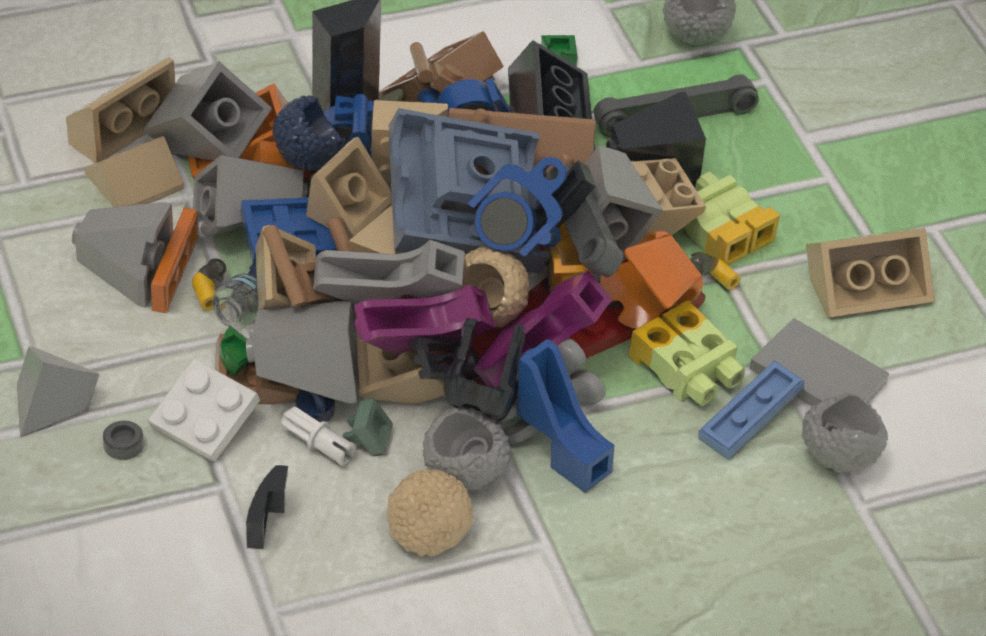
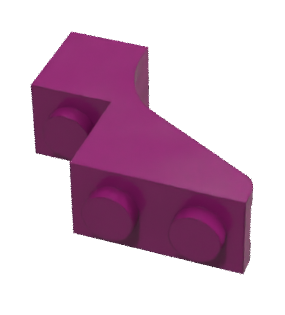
M589 270L558 283L539 308L516 317L504 327L473 369L488 387L494 388L499 386L516 324L522 325L525 328L526 338L522 348L523 354L531 348L534 349L547 339L558 346L571 335L594 324L609 305L612 298Z
M472 285L429 298L375 299L362 301L354 305L357 315L355 328L359 337L365 343L396 355L409 351L408 343L418 336L461 338L462 326L467 318L478 320L475 336L496 328L486 292Z

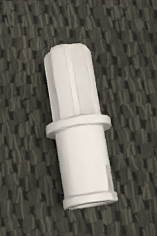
M292 407L284 413L281 421L282 426L306 441L309 449L320 450L337 461L341 466L349 462V459L344 457L345 453L351 458L356 451V444L349 442L332 431L330 424L326 421L318 422L297 407Z

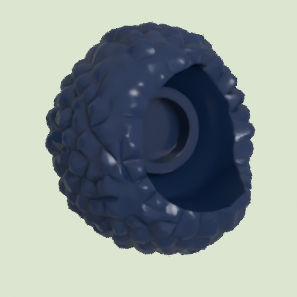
M303 95L288 102L275 118L273 136L279 153L283 155V159L299 170H320L346 144V139L341 138L340 133L327 121V117L324 115L321 105H319L318 98L311 95L307 97Z

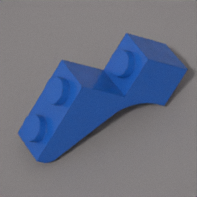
M547 339L534 349L527 350L519 359L517 415L552 440L550 467L586 493L612 473L615 445L603 437L584 415L557 345Z

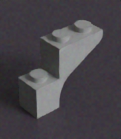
M429 240L416 250L401 254L325 250L316 256L313 290L345 301L351 300V303L354 304L366 300L399 299L404 293L416 298L443 295L455 291L462 286L464 251L433 240Z

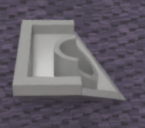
M33 346L28 347L17 382L20 438L81 412L88 411L99 373Z

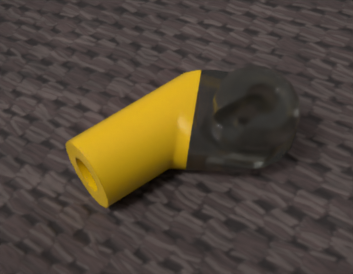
M702 252L690 255L692 257L690 259L701 275L706 270L727 290H732L739 284L741 277L723 260Z
M218 258L210 259L192 279L194 292L201 308L205 311L213 310L218 306L219 299L215 289L221 284L224 279L223 275L227 272L226 264Z

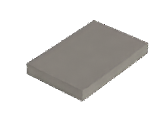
M795 318L751 359L749 367L760 374L774 360L805 381L804 389L797 397L812 406L818 405L819 402L825 401L828 397L833 398L836 394L842 395L847 392L857 394L865 402H868L887 383L889 376L887 371Z

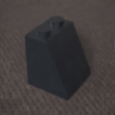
M679 92L612 126L611 140L606 142V147L626 153L631 162L676 158L695 188L696 181L701 176L706 137L687 93Z

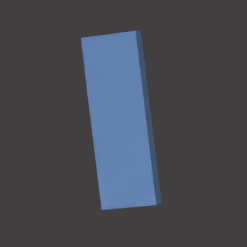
M774 360L698 431V439L729 460L804 389L805 381Z

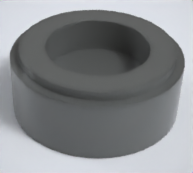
M117 421L107 426L103 432L105 452L110 457L118 460L136 457L144 447L141 427L131 421Z

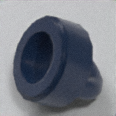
M301 390L296 396L295 407L318 422H327L334 415L335 399Z

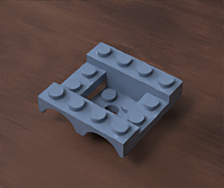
M398 108L388 125L394 251L410 252L420 248L429 240L459 249L466 254L479 247H487L488 245L477 234L475 226L476 214L441 209L440 207L444 200L468 204L478 191L506 164L517 165L529 173L533 169L539 133ZM474 165L483 166L489 175L479 173ZM511 179L502 180L487 196L488 198L492 194L510 192L519 194L527 199L533 209L540 204L539 200L528 189ZM539 244L527 257L519 253L525 245L508 250L517 260H521L522 265L526 268V272L538 274L550 258L549 251L541 250Z

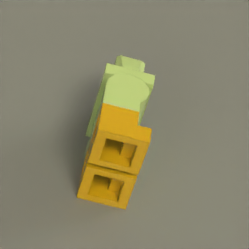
M709 171L700 176L695 186L697 193L706 205L705 212L680 230L686 231L690 238L713 260L719 258L727 265H730L747 256V252L752 253L773 242L780 215L771 207L765 210L762 209L751 199L749 193L744 188L736 186L737 180L731 175L719 179Z
M689 300L662 314V319L657 317L632 332L628 357L638 366L645 363L650 367L667 388L674 390L673 395L680 402L691 397L701 406H704L717 395L718 386L714 383L715 381L719 380L727 388L733 389L742 383L745 373L743 366L735 359L738 346L731 340L727 341L725 336ZM679 317H681L680 323H678L676 320ZM652 333V337L649 340L648 335Z

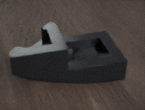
M275 465L259 485L252 499L246 519L247 548L263 549L269 512L285 513V489L288 478V466Z

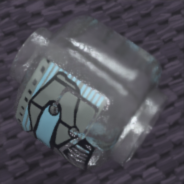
M237 274L215 291L212 299L213 309L217 319L222 324L228 327L231 326L236 330L247 329L249 324L255 322L258 309L257 278L249 274Z

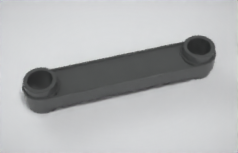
M738 74L724 81L622 99L607 97L595 105L594 117L601 131L607 136H611L614 124L679 92L687 93L697 118L733 111L738 113L749 112L758 104L759 96L752 81L745 75Z
M565 164V166H566V168H567V172H568V170H569L572 166L569 165V164ZM555 166L547 174V179L554 180L558 176V169ZM590 193L564 223L579 254V261L597 275L610 277L620 267L623 260V251L618 248L592 193Z

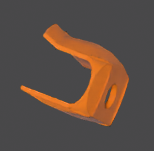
M665 231L651 232L644 238L641 244L628 247L624 251L628 262L622 263L612 276L604 277L600 275V285L612 298L611 302L619 301L623 305V310L617 320L632 329H637L659 317L666 309L675 308L687 300L693 302L700 295L703 287L701 273L672 235Z

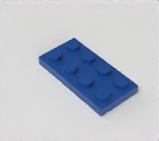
M309 197L242 200L240 212L253 264H256L255 246L262 228L267 225H275L284 232L314 244L316 256L325 250L337 251L329 228L306 216Z

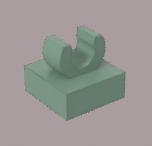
M374 397L361 400L357 414L347 419L352 431L343 433V438L356 444V447L364 445L372 456L385 453L393 423Z

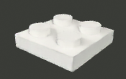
M193 359L150 416L148 422L153 429L215 463L259 403L260 398L253 390Z

